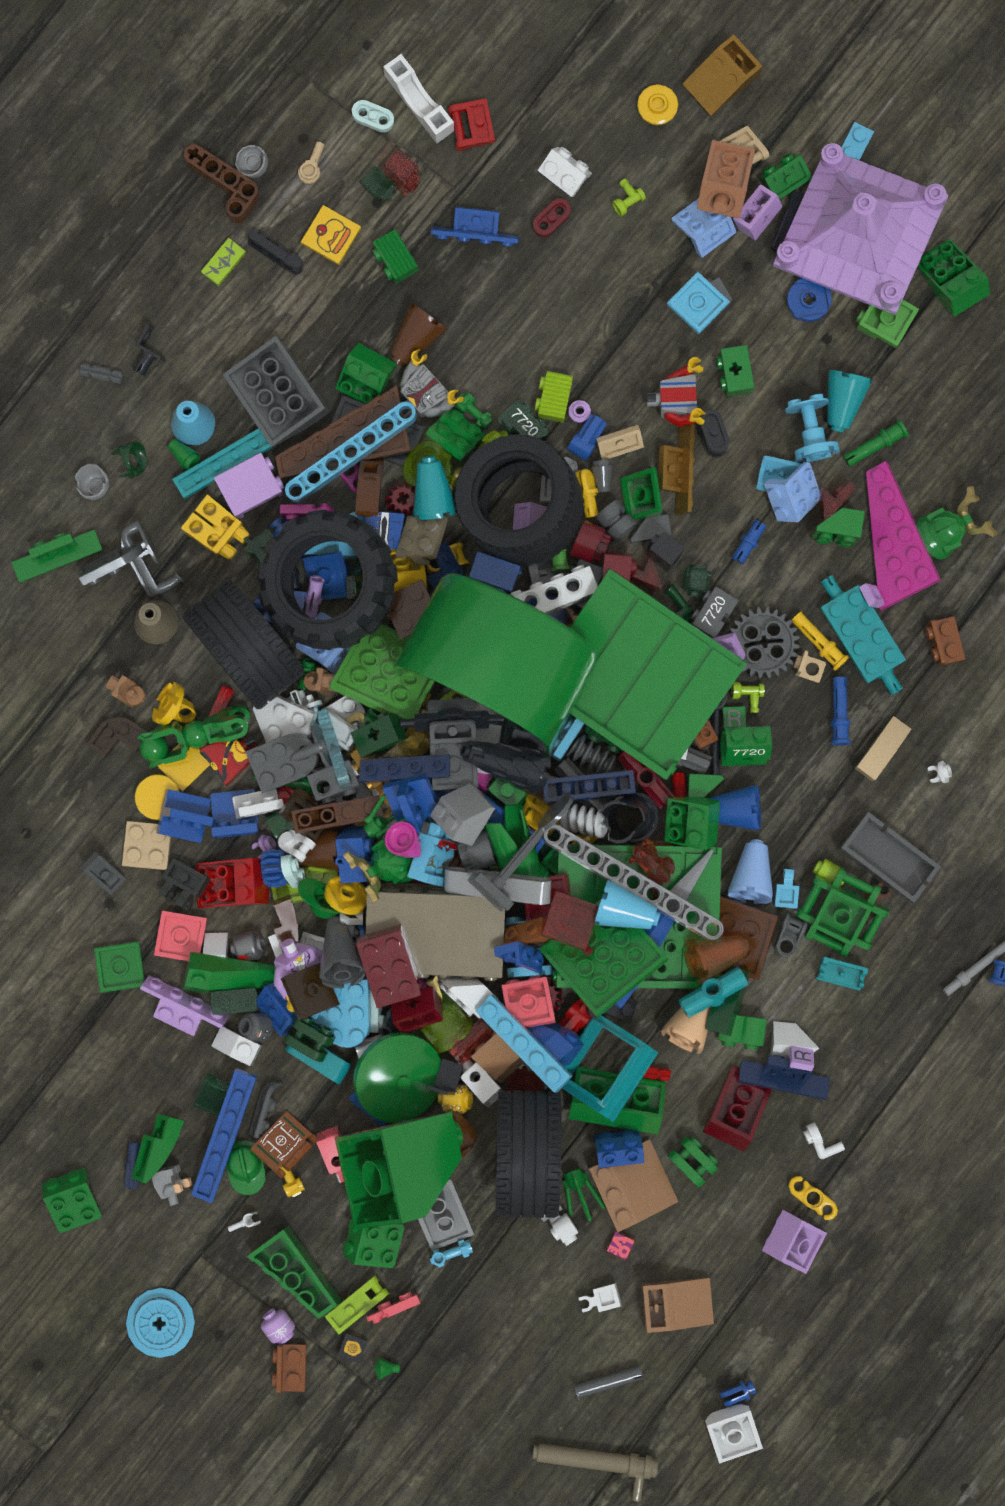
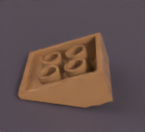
M650 1139L642 1142L644 1163L599 1168L598 1163L588 1167L617 1232L633 1226L678 1202Z

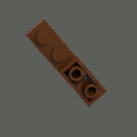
M360 460L355 515L363 517L378 516L384 460Z
M370 796L291 811L295 834L364 822V819L371 813L380 796ZM382 805L374 817H384Z

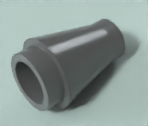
M610 460L593 461L591 470L598 492L611 491L613 465L610 464Z

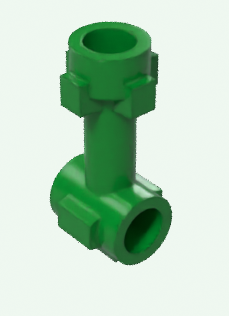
M466 392L464 395L461 394L459 396L464 399L461 403H455L454 407L462 414L468 411L478 420L476 425L479 428L487 429L493 422L491 414L488 412L483 414L473 405L475 399L470 393Z

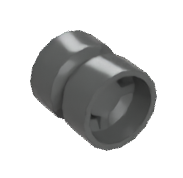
M618 500L610 503L595 517L603 527H608V534L615 542L623 538L637 525L630 514L624 513L625 508Z

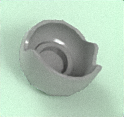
M248 145L242 147L237 153L235 166L238 172L251 179L258 178L268 168V157L261 147Z
M97 464L84 465L75 474L77 481L76 489L85 499L97 500L107 493L110 486L109 477Z

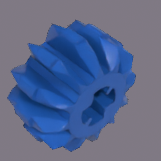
M269 849V851H264L261 856L262 878L267 887L277 888L287 884L281 868V857L286 856L282 849Z

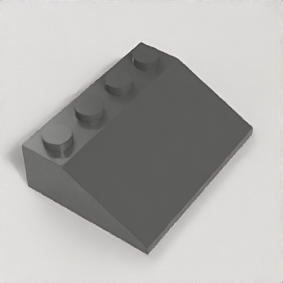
M278 336L273 337L223 374L271 447L308 428L331 412L283 339Z

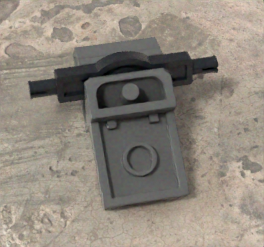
M469 698L428 700V713L415 714L414 718L400 719L401 728L415 727L416 732L429 731L430 755L450 754V777L432 778V788L434 791L456 790L469 783L478 789L477 767L465 762L460 755V750L464 743L470 740L476 741V729L489 728V724H503L502 715H489L487 710L474 711L473 700Z

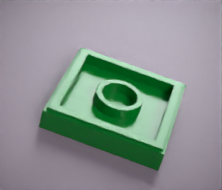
M140 941L94 948L100 993L141 987L145 981Z

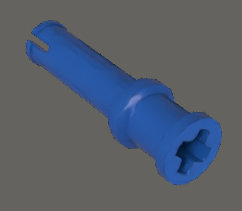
M833 677L834 719L831 722L833 727L831 745H850L849 726H851V722L847 718V677Z

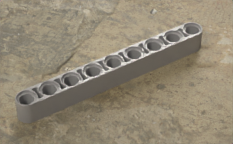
M555 824L544 831L542 837L546 845L606 881H613L658 907L657 911L706 940H715L722 935L723 925L719 920L561 826ZM549 830H556L559 833L558 841L552 842L548 839L547 833ZM568 842H576L579 845V851L577 853H570L567 849ZM594 853L598 856L599 862L597 865L588 863V854ZM609 865H615L618 868L619 873L616 877L608 875L607 867ZM633 876L638 880V887L636 889L628 887V877ZM649 888H653L658 892V898L655 901L649 900L646 893ZM669 900H674L677 903L678 908L676 912L668 911L666 904ZM688 912H694L697 915V922L695 924L687 922L686 915ZM709 923L717 927L715 936H710L706 932V927Z

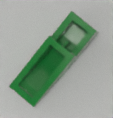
M157 1114L152 1135H143L131 1179L147 1183L158 1172L173 1150L184 1120Z

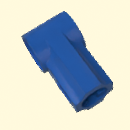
M591 414L579 434L576 433L567 450L587 461L596 446V438L600 437L607 423L600 417Z

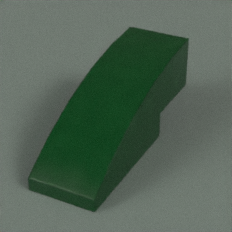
M727 966V969L724 974L735 969L736 967ZM741 969L748 981L750 971ZM746 987L726 997L720 1006L711 1007L705 1029L731 1036L736 1015L740 1013Z

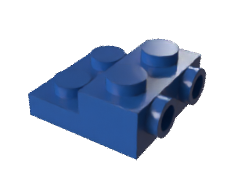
M627 1129L620 1132L594 1134L599 1168L644 1163L643 1144L639 1131Z

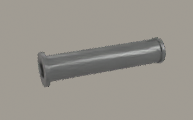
M640 1365L583 1383H573L577 1399L580 1401L582 1397L643 1380L644 1378Z

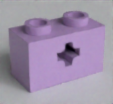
M760 184L743 205L740 218L734 217L733 220L739 231L756 241L782 208V204L777 194Z

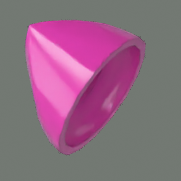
M397 822L388 829L385 836V845L391 853L407 858L420 857V839L417 831L408 822Z

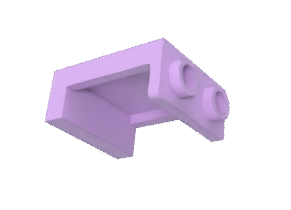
M261 453L214 477L234 517L238 520L245 517L244 513L276 496H283L281 489L285 487L279 476L274 478L271 472L274 467L268 457L264 458Z

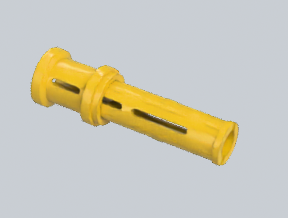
M799 612L792 619V623L820 650V656L825 657L833 665L834 671L839 669L850 658L848 655L845 656L836 647L835 642L829 641L802 612Z

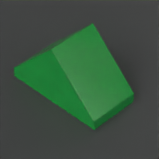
M689 774L687 797L704 798L724 778L721 775Z

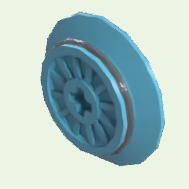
M165 1288L148 1290L137 1297L128 1310L126 1321L128 1336L134 1346L148 1356L159 1358L174 1355L183 1349L192 1337L195 1325L193 1309L186 1298L174 1290ZM159 1317H161L163 1322H166V1325H163L161 1329H159L158 1325H154V1322Z

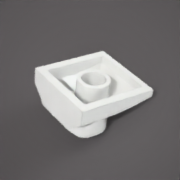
M736 1404L711 1413L705 1420L719 1464L763 1449L749 1406Z

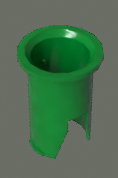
M520 804L505 805V828L501 822H487L485 824L500 872L531 835L523 812V806ZM534 846L512 874L547 878L549 871L547 866L540 864Z

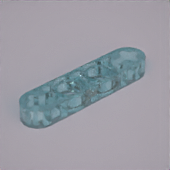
M328 709L316 711L340 789L352 786Z

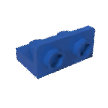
M518 941L494 947L495 957L503 959L504 962H511L517 967H524L537 973L543 972L542 964L544 960L539 949Z
M274 983L264 987L254 1004L261 1013L271 1018L273 1028L280 1036H284L292 1028L296 1014L287 1009V999H283Z

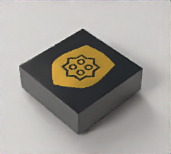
M346 1332L338 1355L360 1363L368 1340Z

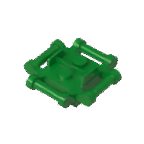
M839 868L833 882L816 875L813 880L814 885L803 907L799 908L796 913L797 917L811 923L804 938L822 943L840 952L839 955L843 957L848 955L854 944L865 950H870L874 935L883 918L887 917L890 912L885 906L875 903L881 887L878 885L872 886L853 877L842 868ZM843 881L870 894L868 899L863 898L861 894L846 887H840L841 882ZM823 888L828 892L815 916L810 911ZM870 913H875L864 937H859ZM816 930H819V931H821V932H823V933H825V934H828V935H830V936H832V937H834V938H836V939H838V940L844 942V944H842V943H840V942H838V941H836V940H834V939H832V938H830V937H828V936H826V935H824V934H821V933L817 932Z

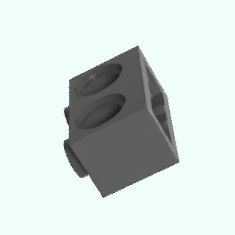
M350 760L307 776L316 802H322L323 805L334 802L336 796L342 794L344 797L353 795L357 792L356 789L360 788ZM341 775H350L351 782L348 785H341L339 783ZM322 782L330 785L329 791L324 794L319 793L317 790L318 785Z

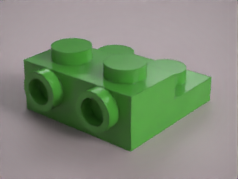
M902 300L897 314L893 315L870 305L866 312L862 310L856 320L859 323L857 329L875 340L879 338L897 348L919 308Z

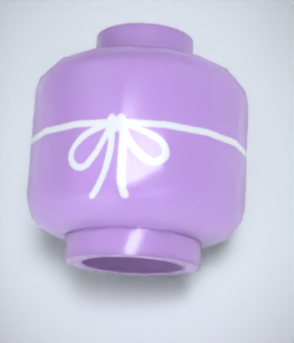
M271 1309L263 1315L264 1320L261 1324V1329L270 1342L283 1344L293 1337L295 1323L285 1310L275 1311Z

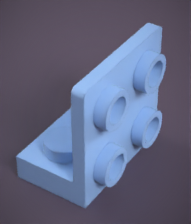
M698 198L672 217V222L691 238L696 253L703 258L737 232L731 217L698 210Z

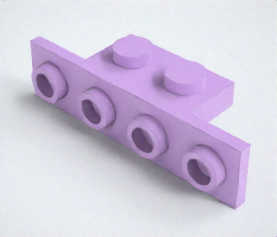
M150 975L140 988L160 999L153 1017L192 1036L196 1034L202 1019L222 1029L230 1016L221 1008L213 1007L203 1002L202 999L193 997L181 989L172 987L161 979Z

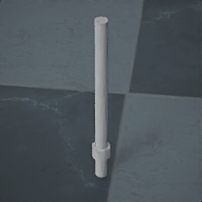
M1005 941L968 970L955 976L956 979L942 989L944 993L949 996L959 987H964L970 983L972 977L1005 952Z

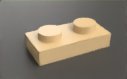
M638 425L596 438L601 460L644 448Z

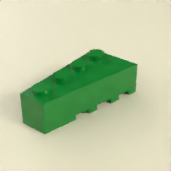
M289 1226L247 1256L252 1262L257 1263L267 1275L272 1276L279 1282L282 1288L294 1295L296 1300L318 1319L342 1301Z

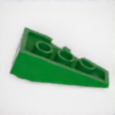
M190 952L182 990L198 993H215L264 988L266 985L274 983L276 967L274 965Z

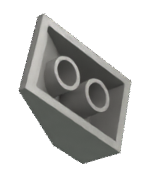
M451 1175L427 1216L418 1219L432 1251L474 1235L458 1188Z

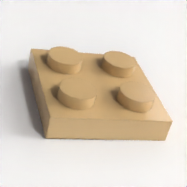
M127 821L122 866L166 870L169 865L171 837L157 834L158 824Z

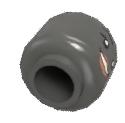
M247 1013L239 1023V1032L242 1037L252 1042H266L272 1035L273 1023L271 1018L264 1013Z

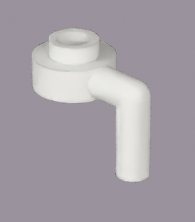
M813 1122L806 1125V1131L803 1132L808 1144L812 1143L820 1159H825L845 1150L842 1142L824 1148L823 1140L816 1124Z

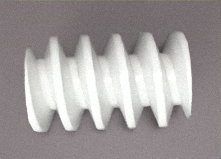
M574 804L571 809L567 810L561 817L559 825L567 831L571 830L572 832L588 834L589 836L596 835L597 838H603L608 830L606 819L600 814L601 809L595 815V808L591 807L587 813V807L582 806L580 811H578V804Z

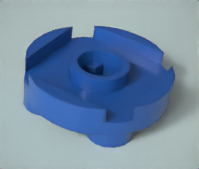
M803 278L794 283L787 295V307L794 319L803 322L820 320L826 315L832 301L831 292L828 288ZM806 295H810L811 298L815 299L811 305L803 301Z

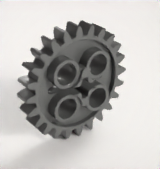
M757 607L756 614L749 609L748 617L743 614L740 615L742 622L734 621L733 624L737 629L730 628L729 630L730 633L735 632L746 654L743 660L747 662V665L741 673L749 670L750 678L754 673H757L758 680L761 679L763 674L766 675L768 680L772 672L778 677L779 669L785 673L787 671L785 664L792 666L794 663L790 658L798 657L793 652V650L800 648L799 645L794 644L795 641L800 639L799 636H793L797 628L790 629L789 626L792 620L785 622V613L780 617L777 616L778 609L773 614L770 613L769 607L765 609L764 613L761 612L760 607ZM775 626L778 629V635H769L767 627ZM753 629L756 632V638H747L745 630ZM762 638H764V642L777 639L783 640L782 643H769L765 648H763V645L744 647V644L759 643ZM771 648H779L782 656L780 658L773 657L771 655ZM752 650L757 651L760 659L752 661L748 653Z

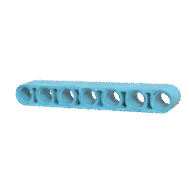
M409 402L398 404L289 481L285 487L287 497L295 503L304 501L415 422L417 417L414 406ZM403 409H410L412 411V415L409 418L404 419L400 417ZM385 422H392L394 427L391 431L385 432L382 430V425ZM374 435L375 442L367 445L364 443V437ZM350 447L357 449V454L352 458L345 456L346 450ZM332 460L339 462L338 468L334 471L327 469L328 463ZM313 473L320 475V480L316 484L309 482V477ZM295 486L302 488L301 494L297 497L291 496V489Z

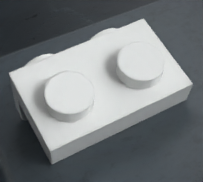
M564 147L553 148L538 171L573 197L586 178H589L592 173L584 162L576 161L571 157V152Z

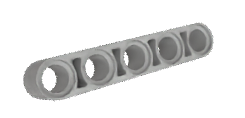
M446 867L444 892L485 898L467 880L473 873L481 872L491 881L500 872L463 867ZM511 874L505 882L506 885L501 889V892L514 902L538 905L550 904L551 879Z

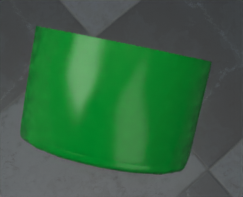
M449 573L439 581L397 658L393 669L400 677L405 670L415 672L497 712L537 737L545 745L546 751L550 753L596 665L597 654L595 648L588 640L550 615L493 586L467 576Z

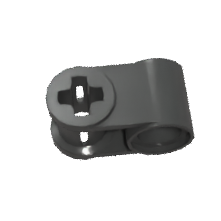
M786 913L774 944V952L777 956L788 958L796 952L808 922L790 917L789 913ZM782 941L790 944L791 950L789 953L781 951L780 944Z

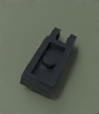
M253 229L248 234L249 246L290 273L292 272V274L297 275L302 273L303 261L295 253L288 254L283 246L270 242L264 233H257Z

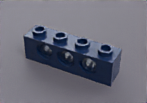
M633 770L547 779L543 787L544 805L554 804L565 795H570L574 802L632 796L636 793Z

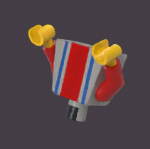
M692 357L688 365L676 370L660 381L659 393H647V407L660 406L661 418L666 419V421L677 427L692 425L695 422L699 425L704 424V420L699 416L705 415V412L697 408L696 377L693 374V371L696 373L703 371L702 366H696L697 363L701 362V359Z

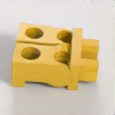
M206 495L195 509L196 514L192 513L181 529L185 534L192 537L219 557L221 555L231 561L237 550L229 545V543L235 538L244 544L250 537V534L243 527L241 521L209 495Z

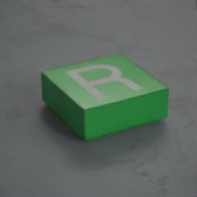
M745 706L722 708L723 730L731 727H746Z

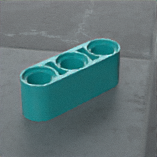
M304 1035V1037H306L307 1039H309V1040H311L312 1042L315 1043L314 1040H312V1039H310L309 1037H307L306 1035ZM289 1045L285 1047V1051L339 1085L352 1066L325 1047L323 1048L328 1054L323 1062L314 1061Z

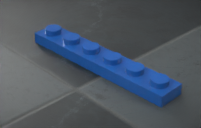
M238 1068L235 1069L191 1196L209 1203L214 1202L253 1092L257 1075Z

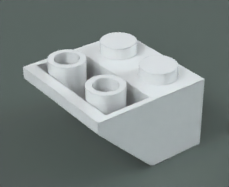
M437 976L442 982L439 987L469 1016L474 1013L479 1019L481 1018L476 1010L490 995H494L476 977L472 980L461 979V976H452L450 979H442Z

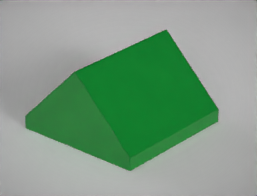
M656 467L620 478L625 514H630L635 521L644 520L647 517L661 516L662 504Z

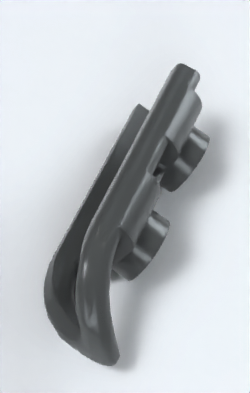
M273 1081L262 1088L249 1135L259 1138L260 1134H265L268 1131L269 1121L265 1119L268 1112H273L276 1100L271 1098V1095L276 1088L283 1085L282 1082Z

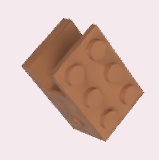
M712 140L697 205L698 210L740 218L747 193L755 149Z

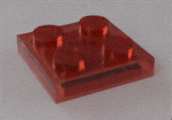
M556 891L541 936L585 951L599 906Z

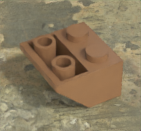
M494 1031L491 1035L492 1038L486 1043H481L471 1057L494 1080L502 1083L524 1061Z

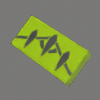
M228 238L201 270V273L219 287L245 256L246 251Z

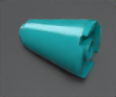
M829 370L827 425H831L830 430L843 433L844 429L850 428L871 386L872 379L851 373H842V371Z
M435 456L422 457V461L418 462L413 509L414 518L416 519L419 516L420 520L444 518L443 515L447 512H450V516L457 513L455 509L456 503L441 461L435 459Z

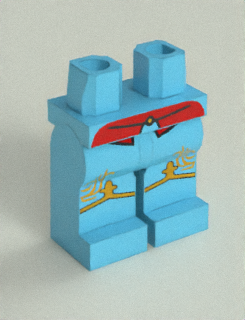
M430 822L427 834L420 833L419 835L421 855L420 857L413 858L407 877L444 887L445 868L452 861L454 850H457L458 845L453 842L438 824Z

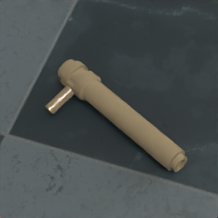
M542 1443L534 1445L532 1459H536L537 1462L627 1474L628 1477H634L632 1500L636 1502L641 1501L644 1479L650 1480L651 1477L656 1478L658 1459H653V1456L645 1455V1457H639V1454L634 1453L623 1455Z

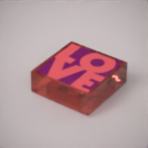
M615 1230L605 1251L627 1261L636 1240Z

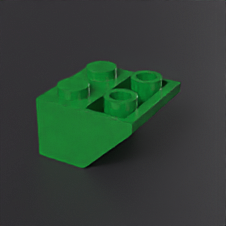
M358 343L348 354L335 389L358 402L367 404L384 393L391 381L397 363Z
M847 508L840 509L816 527L811 535V539L816 540L818 544L824 545L833 542L838 543V546L843 548L855 546L861 538L865 511Z
M703 797L668 798L665 842L702 850L715 846L718 836L720 801Z

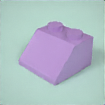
M782 1210L771 1234L766 1239L762 1251L806 1274L827 1233Z

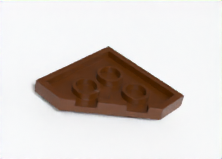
M720 895L719 921L723 925V933L719 939L732 960L733 967L750 971L749 978L759 980L780 915Z

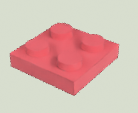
M162 911L154 955L188 961L190 952L201 953L207 918Z

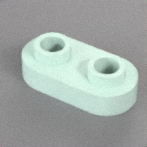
M366 100L357 101L352 107L353 119L359 124L379 132H388L394 126V116L386 108ZM361 111H366L367 115L360 116L359 113ZM382 119L387 120V123L384 125L379 122Z
M292 855L281 857V868L285 879L292 889L298 888L300 881L306 878L304 869H300L297 858H293Z
M370 990V1033H380L385 1015H382V1007H376Z

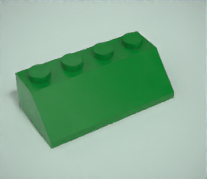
M577 1067L574 1083L602 1101L619 1074ZM642 1078L614 1122L572 1095L568 1119L658 1135L663 1118L666 1082Z

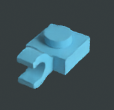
M783 869V885L776 884L775 907L798 908L799 886H793L794 870Z

